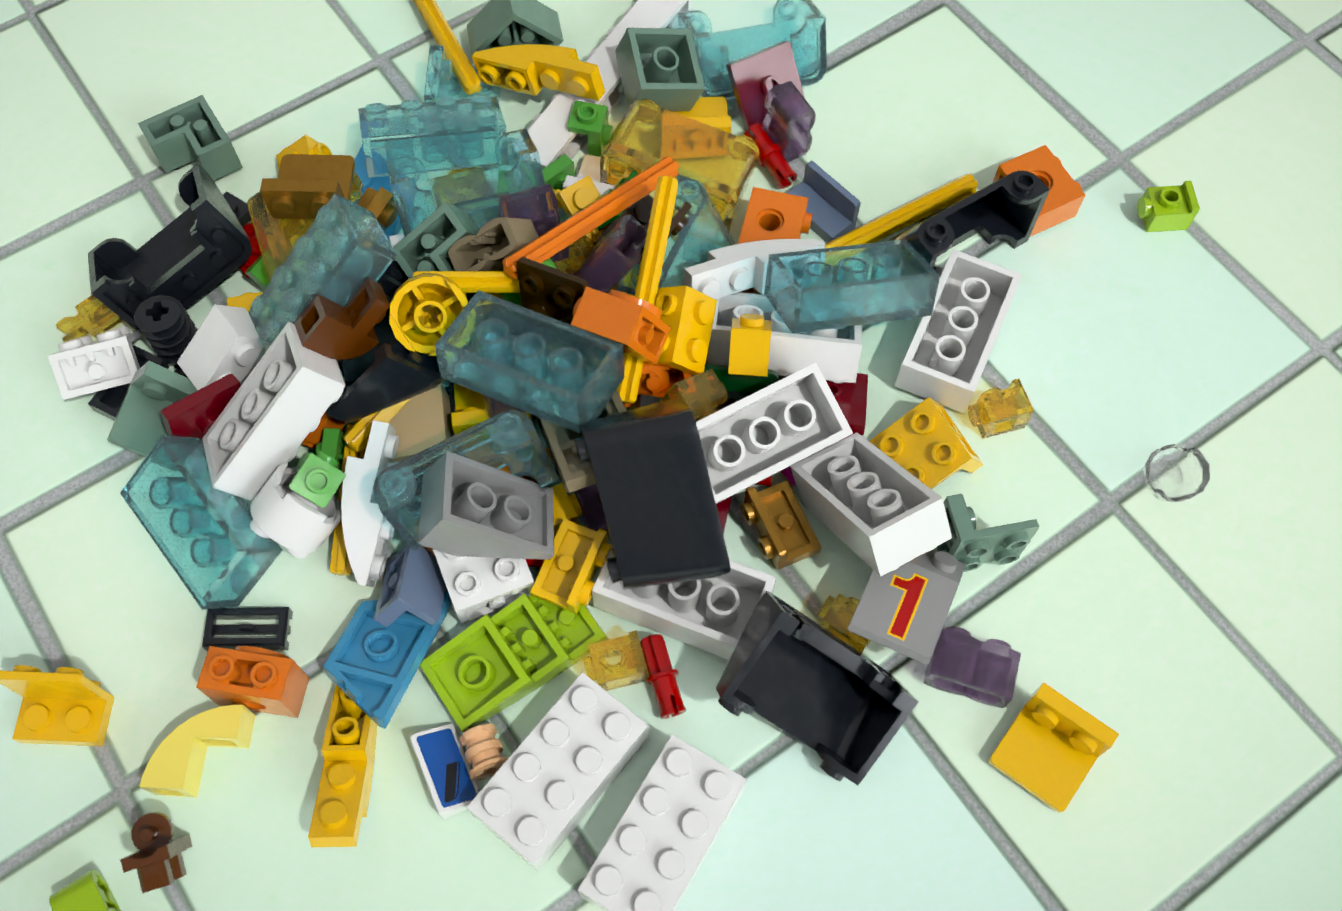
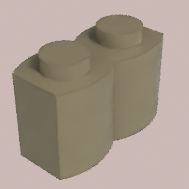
M499 217L483 225L477 235L465 236L456 241L449 249L448 255L455 271H504L503 260L538 238L531 219Z

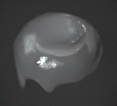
M1175 444L1163 446L1152 452L1142 467L1144 485L1155 498L1169 503H1183L1204 491L1210 480V464L1201 451L1195 447L1184 448Z

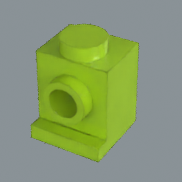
M1191 180L1184 181L1182 185L1147 187L1143 197L1138 200L1137 213L1139 218L1143 219L1146 232L1187 230L1200 210Z

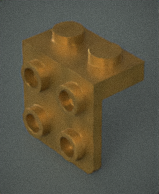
M287 154L281 159L278 178H262L260 192L272 218L347 220L356 164L354 158L350 155Z

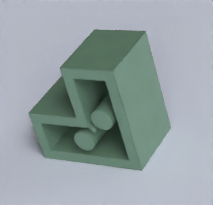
M490 0L466 25L471 55L477 51L510 45L539 44L559 46L563 42L558 12L537 0Z
M203 95L138 123L165 173L196 159L199 160L203 169L214 181L243 168L229 137Z
M445 202L389 251L408 278H411L416 271H455L448 255L449 249L459 239L469 235H477L479 229L465 210ZM465 293V294H466V297H467V299H468V301H469V300H470L472 297H474L477 293Z

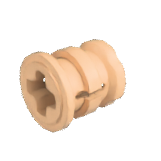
M489 723L473 727L459 737L461 746L467 748L464 754L466 761L473 765L469 772L471 780H482L494 776L509 758L501 756L504 749L501 741L494 737L497 734L494 724Z

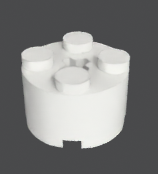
M282 463L252 501L250 512L253 519L250 522V527L258 536L271 538L278 544L286 547L287 551L294 557L304 559L309 553L317 551L342 520L341 501L333 495L327 506L320 508L290 490L289 484L299 469L296 467L294 469L286 468L288 463Z

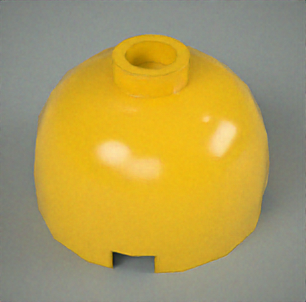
M422 273L407 279L396 289L390 303L389 323L395 338L406 349L413 352L428 353V356H438L454 350L464 341L468 333L471 307L465 292L453 280L440 274Z

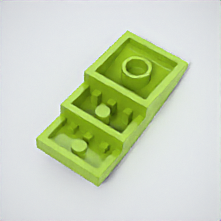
M524 593L494 616L484 615L424 659L420 667L460 730L466 732L537 690L608 641L609 638L585 605L581 604L576 614L532 595L528 597Z

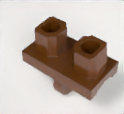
M159 812L148 813L134 823L131 839L134 846L139 850L120 859L123 873L137 870L142 893L168 886L174 883V880L187 875L182 852L192 847L190 834L172 840L174 835L172 821L165 814Z

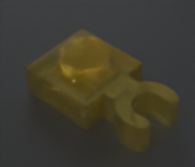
M91 295L75 306L78 312L76 316L61 319L56 324V327L66 334L62 340L67 342L71 339L87 336L89 333L97 338V334L110 330L122 322L123 319Z

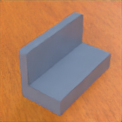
M811 160L805 166L803 181L787 192V194L809 198L806 212L813 213L810 228L828 243L856 227L861 203L854 195Z
M411 541L388 562L373 620L388 627L404 612L408 611L430 625H434L439 621L446 584L435 555Z

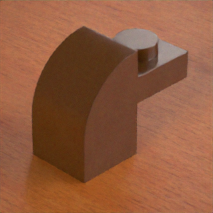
M367 277L345 307L317 294L294 324L303 347L331 359H352L364 355L379 343L373 327L384 319L390 303L381 284Z

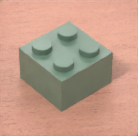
M626 29L615 50L628 111H691L705 90L691 29Z

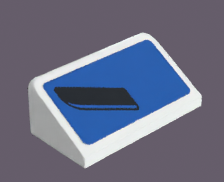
M453 723L417 732L409 736L437 811L442 819L446 820L467 810V806L480 790L476 780L470 779L469 772L471 767L466 761L465 752L460 744Z

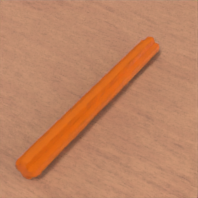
M671 157L661 159L506 257L502 262L505 274L509 275L513 280L518 279L516 262L521 257L543 263L655 191L659 176L674 178L678 176V162L674 161Z

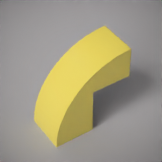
M227 705L209 709L186 720L174 729L155 750L147 763L139 787L155 796L197 798L207 747L249 749L256 715L245 705Z

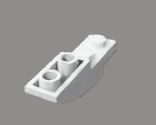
M773 239L746 242L708 251L707 262L684 268L683 286L687 285L715 300L752 287L760 294H764L821 275L825 243L822 240Z
M373 420L364 459L347 456L344 471L347 475L343 479L341 498L343 535L350 566L357 583L374 587L375 581L381 580L387 560L386 556H382L385 540L390 541L392 539L396 526V517L392 516L393 509L380 505L378 502L380 497L385 498L390 483V475L386 474L389 458H395L399 447V436L395 435L396 429L389 423Z

